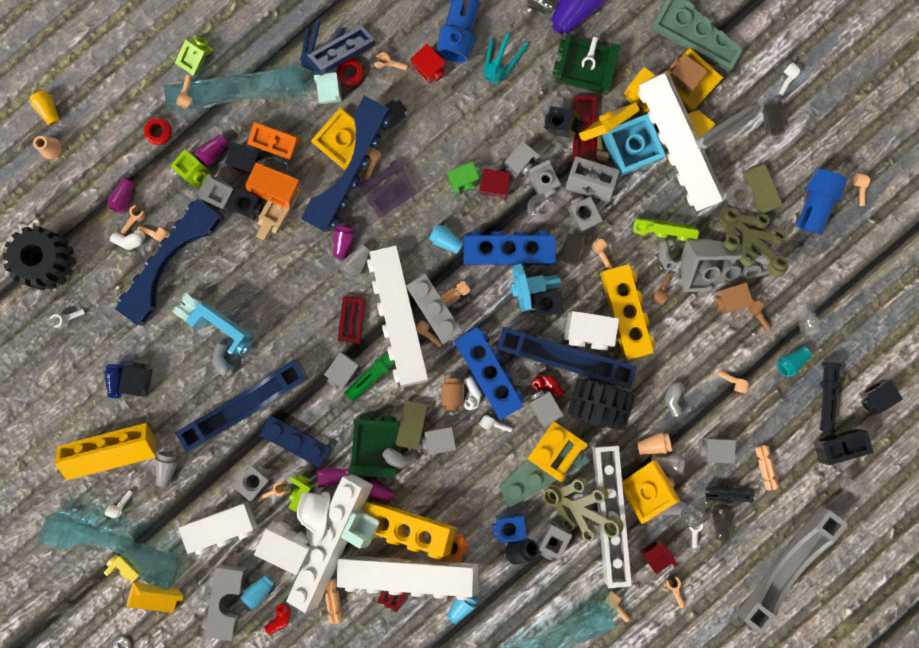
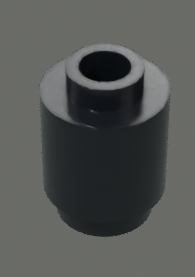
M392 99L384 105L392 110L390 114L392 115V120L387 128L383 127L382 130L384 132L387 129L391 130L407 117L404 114L407 109L400 100L395 102Z
M524 538L520 541L508 543L505 554L511 564L518 565L533 561L539 554V546L535 540L530 538L525 540Z

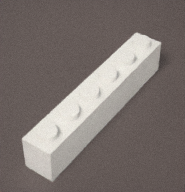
M668 70L639 85L640 90H638L640 99L643 103H647L650 109L648 111L649 118L653 124L656 123L660 131L658 132L659 140L662 145L666 144L669 153H667L668 159L672 166L676 165L679 172L677 173L678 181L681 186L685 185L688 191L686 197L690 206H694L696 211L723 201L724 192L704 149L699 150L698 145L695 143L698 135Z
M392 246L369 252L371 259H367L370 273L374 272L376 278L375 281H372L374 293L379 294L381 300L380 303H377L379 315L385 317L386 324L382 325L385 339L390 338L391 347H387L390 361L395 360L397 368L393 369L395 383L400 382L401 387L427 382V372L397 247Z
M615 443L592 445L596 489L603 487L608 492V498L602 503H597L598 513L608 518L612 516L618 517L623 522V531L615 538L606 536L602 525L599 524L604 581L608 588L632 586L619 446Z
M356 475L342 477L328 508L324 536L319 544L311 546L286 602L304 613L319 606L325 589L338 564V559L341 557L348 542L341 538V535L351 514L355 511H362L373 487L372 484Z
M345 555L338 559L337 587H343L345 591L349 592L367 589L368 593H380L383 590L389 591L391 595H401L403 592H410L411 596L415 597L434 594V598H447L450 595L456 596L458 600H470L478 592V564Z

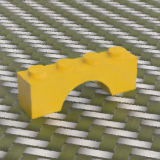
M644 67L627 87L624 94L631 104L636 102L637 105L644 109V114L646 115L650 109L647 103H643L638 93V90H640L639 85L655 77V75ZM699 110L688 114L698 138L710 131L715 125L713 121Z

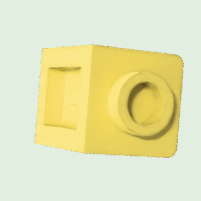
M125 552L120 556L116 554L106 564L108 568L104 574L108 576L118 568L123 578L134 582L146 570Z

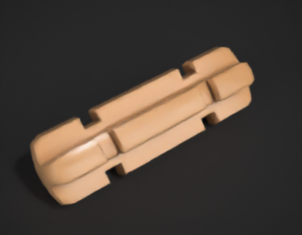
M465 281L459 282L455 289L452 287L440 296L447 308L459 300L461 295L464 296L470 292V288Z
M766 445L758 446L755 450L757 457L760 458L758 462L762 478H765V489L775 490L779 485L774 477L776 473L772 458L769 457V447Z
M331 578L325 589L327 591L325 597L327 609L330 612L329 621L331 624H338L343 620L342 612L339 611L341 605L339 593L336 590V578Z

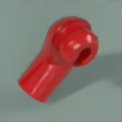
M537 375L531 382L535 390L547 389L556 399L564 393V390L551 375Z
M279 604L275 609L277 611L275 620L264 626L269 636L288 626L291 610L287 604Z

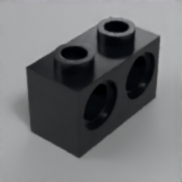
M853 429L813 441L819 463L825 465H833L874 453L868 431L862 429Z

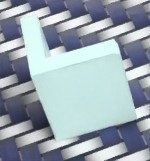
M328 73L322 76L314 75L320 104L342 102L340 81L337 73Z
M355 511L351 514L341 538L359 549L369 547L380 521L364 511Z

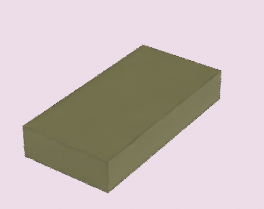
M765 164L742 173L759 214L766 213L783 205Z
M405 400L396 446L419 450L428 404Z

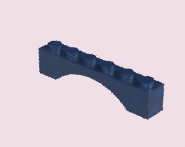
M365 95L363 96L353 116L356 127V142L350 164L343 176L333 187L310 200L301 218L302 220L324 232H329L331 229L334 230L340 220L337 216L341 209L344 210L350 201L348 195L351 189L355 190L361 179L359 174L362 168H367L371 160L369 154L372 148L376 149L382 138L380 133L383 127L387 128L392 120V115H390L392 110Z
M196 199L195 202L192 201L187 206L184 217L174 223L172 233L168 238L165 237L159 243V250L154 256L147 259L142 273L137 274L130 283L132 286L127 293L124 292L118 298V305L115 307V310L135 325L144 326L156 310L158 284L169 261L188 244L200 238L211 236L224 219L223 216L201 200Z
M506 327L502 328L496 348L503 352L631 389L637 366L567 347Z
M293 360L242 394L175 432V435L186 453L193 451L310 378L299 360Z

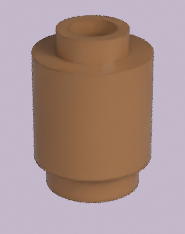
M444 378V383L441 384V405L446 406V410H459V406H464V384H462V378Z

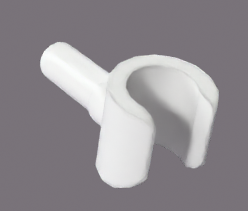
M593 37L590 50L582 60V67H584V62L589 59L593 62L591 70L594 69V55L599 38Z
M791 63L783 71L788 78L778 92L781 96L784 95L792 80L800 73V68L795 63Z
M81 309L66 315L53 314L50 319H60V323L53 327L67 326L69 320L85 314V310Z
M485 415L479 422L488 431H490L493 425L508 432H511L513 428L496 421L488 415Z
M129 490L117 506L109 504L105 515L111 518L120 517L125 503L133 495V492Z
M689 515L688 522L689 528L692 530V548H697L698 534L703 528L702 517L699 515V520L693 522L692 516Z

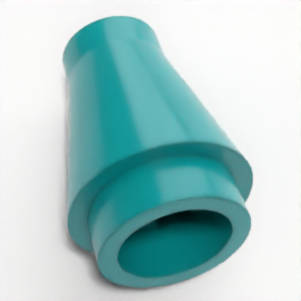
M802 346L800 349L780 357L776 366L785 377L795 376L806 361L812 357V354L808 348Z

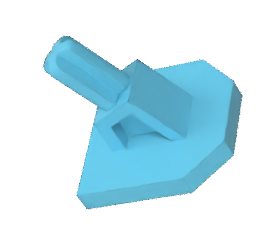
M522 264L514 265L511 268L513 283H510L512 296H517L521 312L532 309L530 295L560 287L561 278L558 275L545 277L541 275L526 278Z

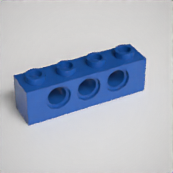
M468 232V236H464V265L555 264V236H550V232H536V236H527V232H513V236H504V232H491V236H482V232ZM530 242L535 243L538 247L537 253L529 254L525 248L526 244ZM482 243H490L493 251L489 254L482 253L480 251ZM505 243H512L515 246V252L512 254L505 253L503 251Z
M476 327L455 339L454 342L499 420H502L524 407L522 401L525 399L518 388L513 389L510 383L513 381V378L507 368L502 370L498 363L502 359L496 349L491 350L487 342L490 341V338L485 330H479ZM482 346L485 349L486 354L482 359H476L473 356L472 350L474 347ZM490 365L494 366L497 370V375L492 379H488L484 375V369ZM504 385L508 388V395L505 398H498L495 391L498 386Z

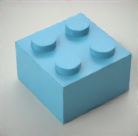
M648 114L620 124L602 135L615 169L620 170L619 178L660 162L666 156Z

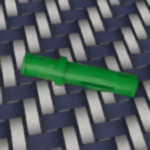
M388 352L380 359L377 358L374 361L375 364L343 392L352 402L384 373L387 374L389 369L395 364V360L390 361Z

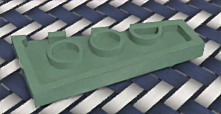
M666 0L651 30L686 49L691 48L699 56L730 72L739 58L742 49L724 32L715 28L706 16L703 17L691 2L686 0Z
M565 422L562 427L572 433L567 422ZM568 441L551 465L553 469L557 470L574 445L572 442ZM581 450L564 476L589 462L583 450ZM527 459L498 487L508 505L512 507L557 480Z

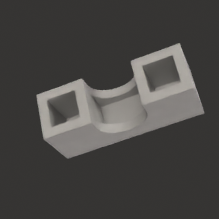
M426 274L406 285L443 345L462 333Z
M220 563L212 570L210 575V583H213L212 592L208 593L206 599V606H209L208 615L204 616L202 629H205L204 637L232 641L237 635L240 612L229 610L225 606L224 597L226 594H241L245 587L248 567Z

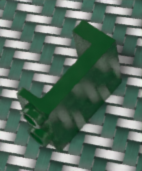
M567 33L565 40H560L558 53L562 55L560 62L555 61L552 73L556 75L555 83L607 95L611 87L621 45L612 43L610 47L597 44L594 55L595 67L591 70L592 60H586L584 67H582V60L587 56L591 43L571 38L572 34Z
M359 414V418H354L349 475L396 477L397 469L385 461L383 452L387 448L398 451L399 446H396V440L401 421H396V417L382 416V420L373 419V415Z

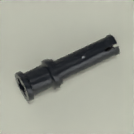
M822 362L824 370L823 380L820 381V385L823 387L820 430L835 432L838 389L842 386V383L839 382L840 368L843 367V363Z

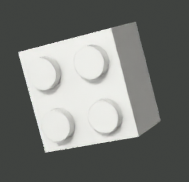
M575 311L569 312L564 340H568L569 345L585 347V343L592 344L591 349L608 350V347L615 346L619 318Z
M274 522L265 530L254 555L297 575L311 548L306 538V533L302 531L297 533L291 530V526L284 522Z

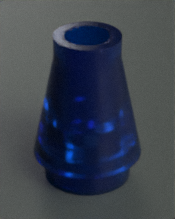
M122 364L105 365L103 375L108 398L122 397V393H118L123 370Z

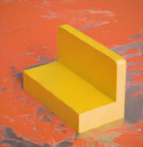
M133 582L126 605L128 608L174 613L177 600L183 601L184 595L176 587Z

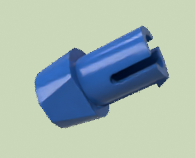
M464 0L449 1L451 6L446 24L440 28L436 52L440 57L456 63L468 61L476 42V37L472 33L480 8L478 0H469L465 16H462L465 6Z
M816 168L805 187L809 195L799 219L796 220V227L822 235L835 202L843 201L848 178L828 170Z

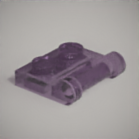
M395 160L389 163V167L366 182L361 181L358 184L361 192L379 218L417 194ZM394 173L397 175V179L374 194L370 193L369 190Z

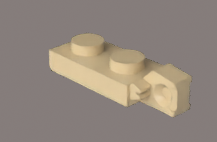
M298 189L290 209L267 201L258 217L259 221L257 224L261 227L256 236L266 242L272 232L276 234L280 230L301 193V189Z

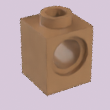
M684 55L681 61L676 58L668 69L671 72L670 76L674 85L688 95L707 72V70L686 55Z
M747 282L715 292L714 302L717 309L721 310V313H728L754 304Z

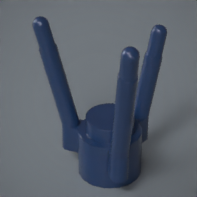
M319 19L316 21L309 48L310 29L309 27L305 28L300 57V66L312 71L316 70L307 62V55L315 51L314 47L321 24ZM341 28L333 40L342 36L345 29Z

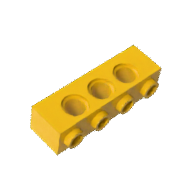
M628 264L602 271L600 276L612 318H619L617 338L623 360H630L654 353L655 341L652 334H648L647 326H649V319L646 312H642L640 304H643V298L640 290H636L634 282H637V276L634 268L631 269ZM619 284L627 286L628 293L626 296L618 294L617 287ZM625 306L633 308L634 315L632 318L624 316L623 310ZM633 327L637 328L640 332V337L636 341L632 340L629 335Z
M365 502L363 511L380 521L373 538L381 536L386 538L387 543L394 545L402 543L407 545L408 550L414 552L426 551L429 557L441 559L450 555L457 527L380 502ZM385 518L389 521L388 529L383 524ZM405 525H408L410 528L409 536L404 533ZM426 532H429L431 535L430 543L425 540Z

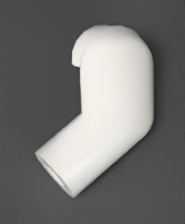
M136 230L128 236L115 231L110 237L111 242L127 250L141 246L143 240H145V234L140 230Z
M473 375L463 380L468 389L466 399L464 400V407L467 410L476 409L482 397V390Z

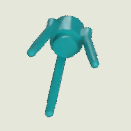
M506 33L496 60H492V62L491 56L494 40L490 39L485 65L482 70L484 72L483 77L497 84L501 80L505 81L510 70L529 46V42H525L504 70V64L500 63L507 46L510 33Z

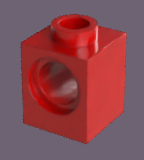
M428 44L424 45L410 58L411 65L429 84L433 81H439L446 73V63Z

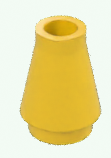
M46 90L39 91L29 97L31 106L45 120L48 126L60 121L52 95L48 94Z

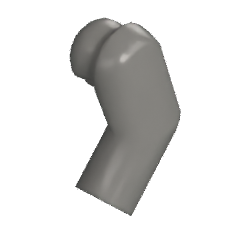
M216 343L212 363L218 374L230 376L234 371V366L227 364L225 360L227 345Z

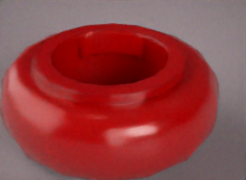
M350 59L338 66L336 73L343 85L355 86L363 79L364 70L359 61ZM347 67H354L357 72L354 77L347 78L344 76V70Z
M156 117L146 123L144 135L151 144L163 145L170 140L172 128L167 120ZM156 126H162L164 129L163 134L160 137H154L153 129Z

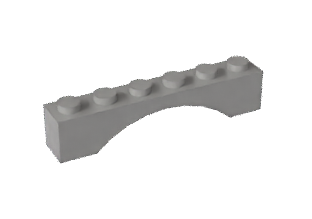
M820 506L736 614L762 635L776 618L785 596L800 574L820 553L837 540L848 524L831 510Z

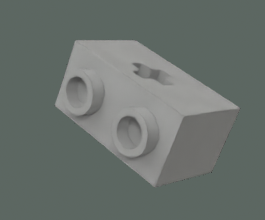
M575 157L566 189L609 203L620 170Z

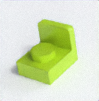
M200 37L186 39L175 64L193 76L197 75L206 55L212 54L214 49L208 46V42Z
M186 149L170 165L182 178L197 189L203 184L207 174H212L207 167Z
M294 474L289 479V481L300 487V489L295 488L289 497V500L292 502L288 508L297 512L301 494L304 492L310 493L314 487L310 484L311 480L303 474Z

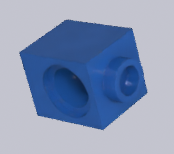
M523 513L497 516V523H492L494 537L499 538V543L520 541L524 538L527 540ZM506 523H512L515 525V530L507 534L502 530L503 526Z

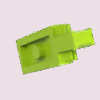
M635 218L633 232L643 236L654 232V235L658 237L668 238V235L677 236L678 240L687 241V239L691 238L698 239L699 234L698 229L693 225L655 219Z

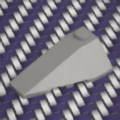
M687 239L681 255L682 289L684 292H704L712 290V286L721 283L727 286L733 284V280L743 277L748 280L770 274L767 268L769 261L752 247V252L756 254L757 259L752 266L747 267L740 261L742 245H738L735 250L731 251L725 248L722 241ZM772 251L776 256H781L780 252Z

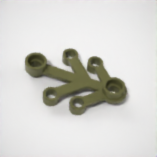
M731 207L723 208L720 211L719 223L722 227L726 228L724 246L731 251L738 247L740 239L735 235L736 229L742 238V256L740 261L744 266H752L757 259L756 254L752 252L753 246L769 261L767 268L770 274L781 277L786 273L789 268L788 260L784 256H776L762 242L768 241L781 245L787 237L786 233L781 229H776L771 233L748 229L745 226L753 225L759 229H765L770 223L769 216L766 214H759L757 217L741 215L736 209Z
M578 477L571 484L564 487L550 484L544 489L543 500L547 505L556 508L562 520L563 528L571 532L579 525L582 537L586 542H592L596 539L598 532L594 527L589 526L585 517L602 525L604 534L610 538L617 537L623 531V522L620 518L613 516L608 518L587 507V505L595 502L602 503L608 498V492L605 488L598 487L591 494L575 500L567 497V495L575 491L581 493L588 488V482L583 477ZM565 506L571 509L574 517L569 516Z

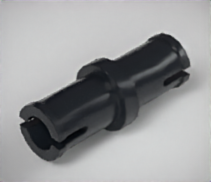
M727 485L726 487L707 486L705 489L709 492H705L706 501H726L727 504H733V502H754V498H751V496L755 497L753 488H734L732 485Z

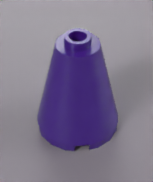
M559 0L550 20L553 23L551 28L560 35L570 33L608 0Z

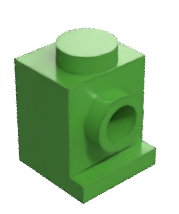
M473 162L447 172V177L455 196L460 195L461 189L465 192L475 188L476 183L482 179L479 166L474 167Z

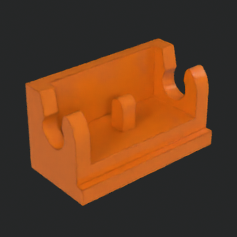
M254 122L247 144L291 159V157L296 156L297 152L295 150L297 145L301 144L302 137L263 123Z
M255 163L246 182L247 192L290 209L299 189L297 187L299 180Z

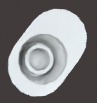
M327 491L322 492L320 495L304 492L300 497L297 507V518L307 528L306 538L310 546L319 544L326 531L328 508L331 499Z

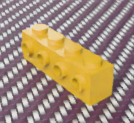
M147 423L59 445L56 450L55 465L65 479L70 480L156 458L157 440Z

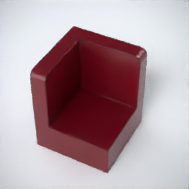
M483 169L479 194L506 199L510 173Z
M656 539L640 551L656 574L671 564L674 567L678 565L660 539Z

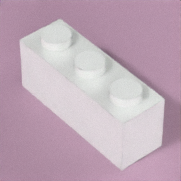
M249 501L184 524L178 529L187 554L195 552L196 555L209 551V546L217 544L218 547L231 543L230 539L238 536L239 539H243L252 535V530L257 527Z

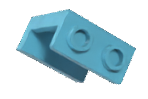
M198 303L185 321L192 327L203 329L210 322L233 338L234 343L228 350V353L231 355H241L242 352L245 354L253 344L251 342L254 337L211 305Z

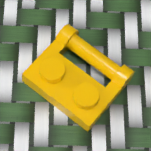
M553 421L527 459L562 483L565 479V473L581 450L584 451L588 444ZM568 441L572 442L574 445L557 470L553 469L551 465Z

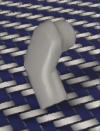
M672 238L663 239L659 243L658 258L665 270H671L675 266L674 261L669 255V251L675 249V243Z
M681 382L671 384L665 395V402L673 417L683 413L678 402L685 391V387Z
M387 448L383 452L385 461L396 469L416 463V456L412 452L402 455L392 448Z

